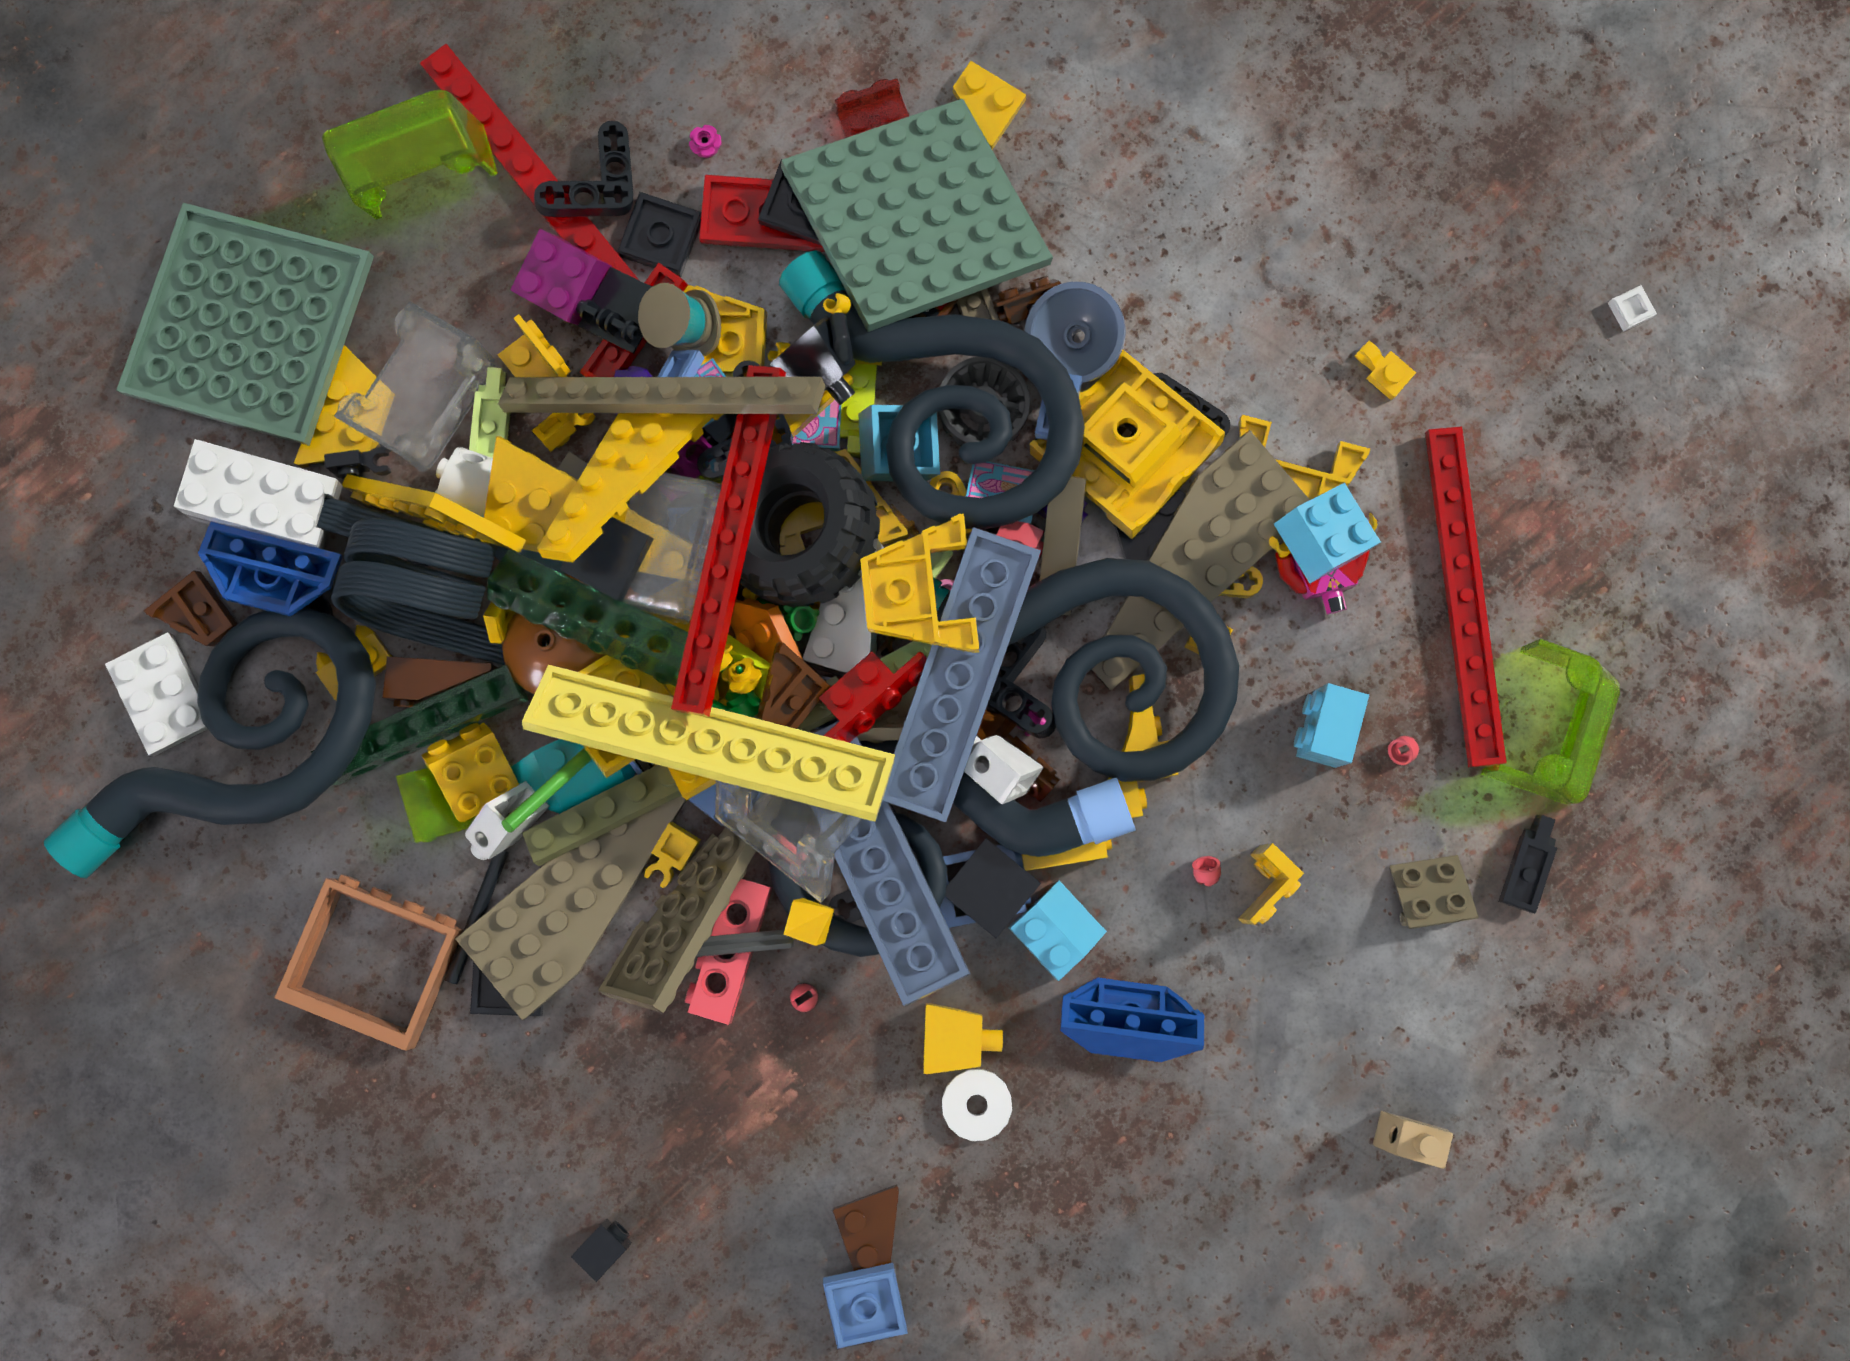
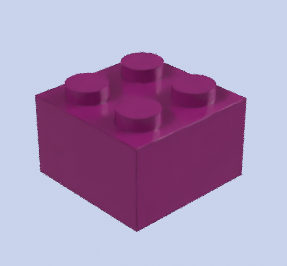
M539 229L510 291L566 322L579 325L582 318L576 311L577 304L581 300L593 299L609 268L612 266L562 238Z

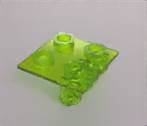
M428 768L396 776L415 843L431 842L436 840L437 837L466 830L476 818L475 816L465 822H459L455 818L438 783Z

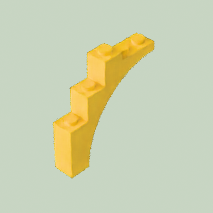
M1145 674L1135 675L1129 679V693L1140 688L1144 683ZM1152 706L1143 712L1130 711L1128 732L1121 752L1143 751L1169 742H1158V736H1162V725L1159 715L1154 716ZM1175 773V774H1172V775H1169V776H1166V777H1163V778L1174 777V776L1178 775V773ZM1118 780L1131 817L1138 818L1143 816L1142 809H1147V799L1144 788L1138 789V782L1144 781L1122 782ZM1111 839L1096 845L1094 842L1059 854L1042 857L1021 854L1023 869L1030 871L1107 858V850H1112Z

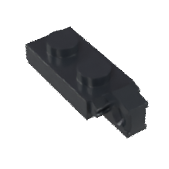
M1535 815L1530 830H1523L1498 902L1532 914L1537 912L1557 851V847H1554L1556 839L1550 837L1555 819L1544 815Z

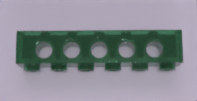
M510 549L488 578V600L492 601L497 607L514 611L524 616L533 624H542L556 631L563 638L574 639L587 645L595 653L606 654L621 661L624 666L630 669H638L653 676L655 680L662 684H671L676 687L688 636L687 631L625 602L617 601L584 583ZM557 605H562V606H565V607L559 608V607H556V606H557ZM588 620H595L597 622L592 623L588 622ZM619 635H627L630 637L624 638L620 637ZM651 650H660L662 652L656 653Z
M504 665L369 725L357 754L342 776L332 785L338 786L453 735L470 724L480 723L529 701L524 688L516 683L508 665Z

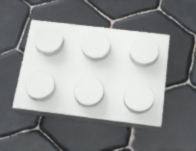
M167 632L105 664L149 756H156L207 730V727L202 723L197 703L199 687L173 634Z

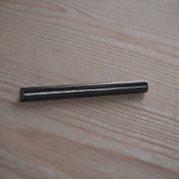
M504 850L491 858L463 932L486 913L509 852ZM459 943L444 979L456 985L459 983L469 957Z

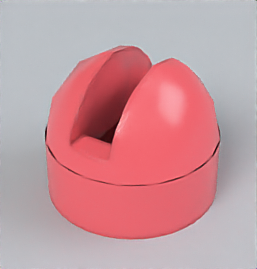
M1410 736L1397 737L1388 746L1389 757L1398 765L1411 763L1419 753L1417 742ZM1406 745L1409 750L1401 754L1399 748Z
M1204 856L1197 858L1193 862V875L1197 883L1210 887L1219 881L1221 864L1217 858Z
M799 984L791 991L790 1002L797 1011L808 1012L816 1006L819 997L818 992L811 984ZM810 991L813 996L798 1006L795 999Z

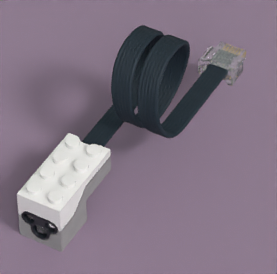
M194 439L174 503L176 509L193 521L209 525L210 522L323 550L329 532L348 536L349 539L344 552L346 563L339 569L331 595L332 603L338 610L366 626L394 636L505 665L503 642L502 644L490 643L486 626L453 618L476 619L480 611L481 602L483 601L484 592L486 591L485 586L459 576L400 559L404 558L449 571L487 578L490 576L491 567L495 559L494 556L498 549L495 544L482 542L476 538L471 539L461 534L458 536L445 530L441 532L420 522L340 501L339 497L343 486L336 478ZM549 635L543 638L542 646L546 647L550 644L551 638Z

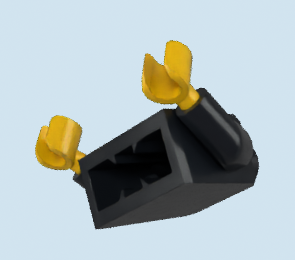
M836 293L837 303L828 298L823 302L824 309L832 313L830 317L827 315L823 317L792 345L777 342L778 351L771 350L767 357L771 361L770 365L772 367H780L786 372L785 377H822L826 385L825 390L841 405L855 393L842 377L855 365V360L853 358L846 316L850 310L851 302L846 295Z

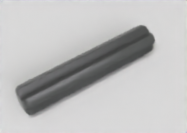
M785 929L710 936L703 943L696 957L787 949L794 947V938L783 935Z

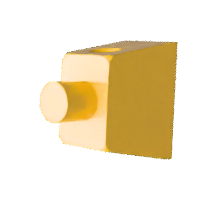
M926 1003L924 1074L981 1067V1051L1002 1052L1003 1030L982 1029V1014Z

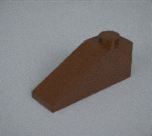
M387 656L382 698L394 702L393 707L415 709V703L428 704L498 676L499 668L489 663Z

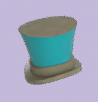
M660 283L652 286L642 297L638 311V323L643 337L649 344L657 348L672 347L676 351L700 350L703 357L715 350L721 336V319L714 299L707 292L690 290L684 293L673 284Z

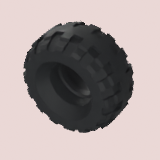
M800 442V444L794 443L792 446L784 443L770 447L739 583L768 602L792 608L797 606L808 607L818 601L824 604L837 598L839 591L845 586L851 588L861 578L858 575L861 570L860 559L875 552L876 549L873 547L874 539L878 538L880 532V519L876 515L877 510L875 508L878 504L873 491L863 476L843 457L828 448H821L814 443ZM821 502L824 508V523L816 540L799 553L781 555L779 532L787 516L801 505Z

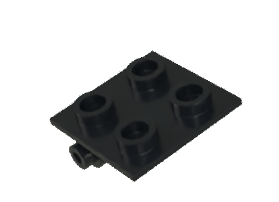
M610 267L593 299L581 300L577 304L576 311L582 318L578 326L634 354L643 338L638 323L639 305L646 291L652 286Z

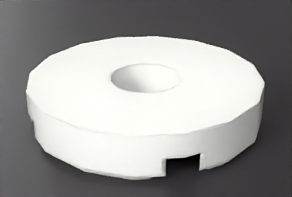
M967 1069L956 1075L947 1084L942 1097L943 1116L949 1128L959 1137L970 1141L988 1140L998 1135L1008 1124L1012 1112L1011 1095L1006 1084L995 1073L984 1069ZM973 1095H981L987 1101V1107L981 1114H972L967 1109V1101Z

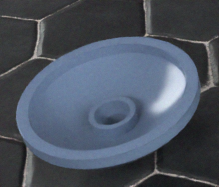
M1075 281L1051 288L1035 302L1028 314L1025 332L1039 338L1067 369L1068 373L1082 376V384H1085L1103 376L1116 363L1124 347L1126 326L1123 313L1110 294L1094 284ZM1084 332V340L1076 343L1074 341L1075 334Z

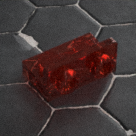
M897 78L878 80L869 88L860 91L849 90L835 99L836 115L845 138L909 117L900 93V84Z

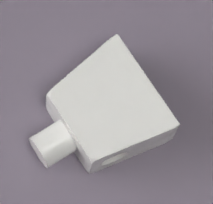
M995 735L983 740L976 736L964 772L1003 805L1025 795L1044 767L1000 736Z
M526 781L486 803L465 832L466 838L472 844L471 852L476 858L481 860L491 859L514 845L523 836L522 832L528 830L549 807L545 802L512 833L507 832L503 828L501 822L507 817L508 813L513 812L534 793V790Z

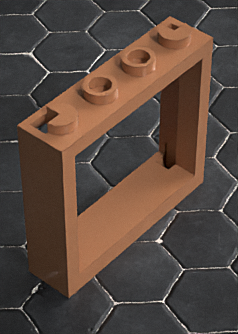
M341 874L339 879L326 878L275 995V999L402 1050L414 1049L458 946V942L455 939L463 933L464 929L455 926L457 920L450 916L437 913L436 917H432L423 913L425 907L417 903L405 900L402 905L392 901L391 897L393 894L382 889L372 887L371 892L358 887L360 881ZM341 894L446 935L407 1029L302 987Z

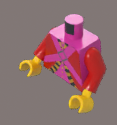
M1369 513L1368 522L1375 531L1378 525L1377 520ZM1270 537L1269 545L1277 551L1275 557L1281 580L1295 593L1302 594L1305 600L1322 596L1327 615L1347 610L1342 591L1352 589L1358 584V580L1363 577L1370 550L1333 572L1309 583L1285 542L1279 545L1275 537Z

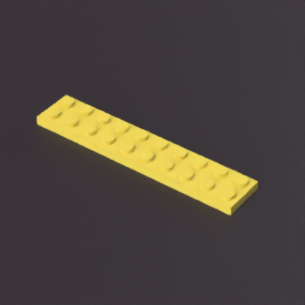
M552 665L547 666L522 720L523 730L876 822L895 760V754L714 707L711 708L710 717L676 712L671 709L672 696Z

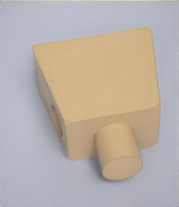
M1381 1111L1373 1146L1403 1158L1445 1169L1453 1133L1441 1127ZM1397 1127V1138L1393 1143L1392 1135L1394 1129Z

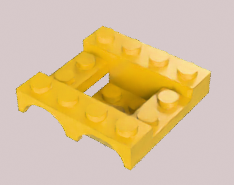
M1122 350L1113 367L1092 387L1079 393L1085 429L1080 462L1072 476L1087 478L1085 496L1106 513L1108 520L1133 539L1223 443L1225 431L1126 351ZM1124 423H1130L1136 427L1137 432L1134 436L1126 438L1119 435L1117 429ZM1044 439L1033 440L1029 444L1030 454L1039 462L1046 451L1047 440ZM1085 443L1130 479V484L1084 447Z

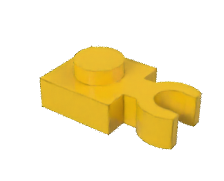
M674 822L668 823L651 852L659 860L647 867L644 877L648 879L655 870H660L664 874L660 887L665 888L673 880L674 872L672 868L675 867L682 871L701 839Z

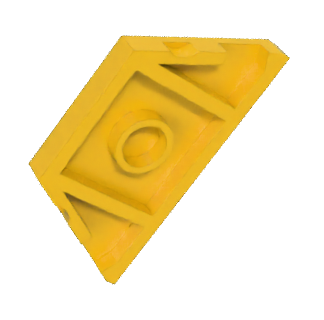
M345 345L343 346L310 446L300 444L294 464L299 467L305 468L309 467V464L325 462L324 454L351 450L366 452L377 446L395 394Z

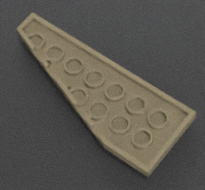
M1249 430L1195 477L1187 495L1178 506L1173 519L1160 537L1147 561L1189 581L1201 594L1212 602L1272 549L1269 545L1270 537H1275L1278 542L1282 540L1274 523L1310 499ZM1127 596L1103 637L1107 635H1134L1153 644L1158 650L1184 625L1165 607L1144 597ZM1115 657L1100 662L1091 670L1111 691L1139 667L1140 663L1131 658Z
M759 791L748 794L749 799L741 806L738 814L728 821L729 824L717 837L712 834L681 871L677 880L679 885L667 896L662 895L654 904L659 909L647 923L641 920L635 927L600 986L599 992L612 999L661 1013L665 1012L667 1006L675 999L676 991L684 976L692 969L694 959L703 943L709 939L712 927L720 913L728 906L730 896L737 883L745 876L747 866L753 855L762 846L764 836L769 827L779 816L781 806L786 798Z
M682 795L545 863L455 939L521 1020L527 1019L580 974L590 954L603 937V933L611 920L617 914L645 869L647 862L652 856L651 852L668 823L676 819L687 800Z

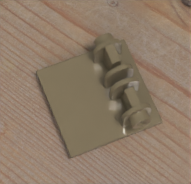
M1458 855L1390 865L1403 912L1400 913L1402 926L1414 929L1479 918Z

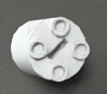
M457 447L449 460L442 458L438 464L436 477L440 478V482L435 493L484 518L493 458L463 447Z

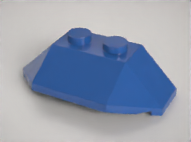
M210 522L198 551L201 560L205 563L210 576L225 600L287 616L294 615L332 587L343 558L339 553Z
M1096 978L1079 987L1074 992L1064 995L1062 998L1060 1031L1090 1053L1164 1062L1203 1050L1204 1014L1198 1009L1194 1010L1186 1000L1166 986Z

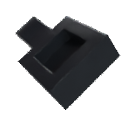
M376 447L366 452L351 450L324 454L325 468L341 479H345L347 474L359 476V473L370 472V470L377 475L385 476L391 473V468L387 465L377 466V460L380 457L389 456V451L383 447Z

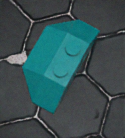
M558 739L531 752L514 764L511 769L519 785L526 781L535 792L584 747L581 744ZM592 759L546 801L549 805L547 810L560 814L634 777L636 772L629 763L606 778Z

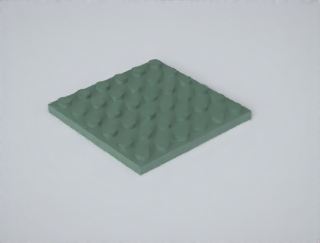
M963 99L781 160V169L867 332L1051 265L1052 254Z
M183 203L116 391L133 398L310 446L374 256L366 250Z

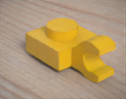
M1370 341L1363 345L1354 356L1372 371L1366 379L1390 400L1394 399L1416 374L1411 367L1392 351L1383 357L1378 347Z
M552 413L536 426L532 432L551 452L556 447L564 445L570 439V436L577 431L574 427L575 425H589L596 416L593 413H584L582 415H578V413Z

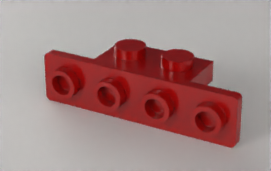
M871 651L819 697L821 702L839 721L823 736L850 743L860 733H865L871 729L878 717L886 710L896 707L903 695L914 686H918L927 657L920 651L893 674L876 654Z

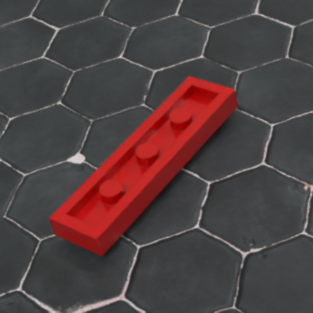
M660 263L657 264L644 282L650 286L669 283L680 288L682 291L688 286L682 278ZM643 337L633 354L603 339L579 373L585 377H615V370H627L647 341Z

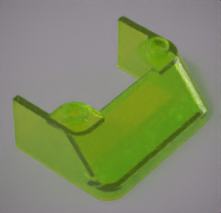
M445 90L429 91L332 128L322 135L325 151L352 202L376 220L382 218L379 205L387 196L385 187L441 165L459 174L471 172L477 165H480L491 176L498 174L484 125L450 92Z
M1539 639L1522 646L1520 653L1565 668L1568 683L1580 691L1560 755L1550 754L1541 757L1537 761L1532 775L1502 764L1483 768L1481 775L1563 804H1575L1583 801L1589 794L1620 695V685L1617 679L1595 658Z

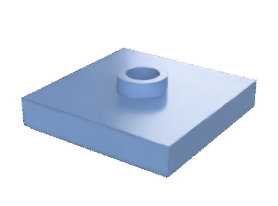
M893 1263L823 1278V1287L837 1349L908 1334Z

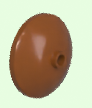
M562 593L541 595L522 605L510 619L502 646L503 658L508 672L516 683L525 690L535 694L548 665L579 672L605 656V631L596 612L582 600ZM549 635L551 638L550 644L543 647L542 639Z

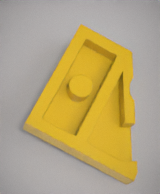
M973 61L969 62L953 86L954 96L957 100L963 99L993 150L1026 101V94Z

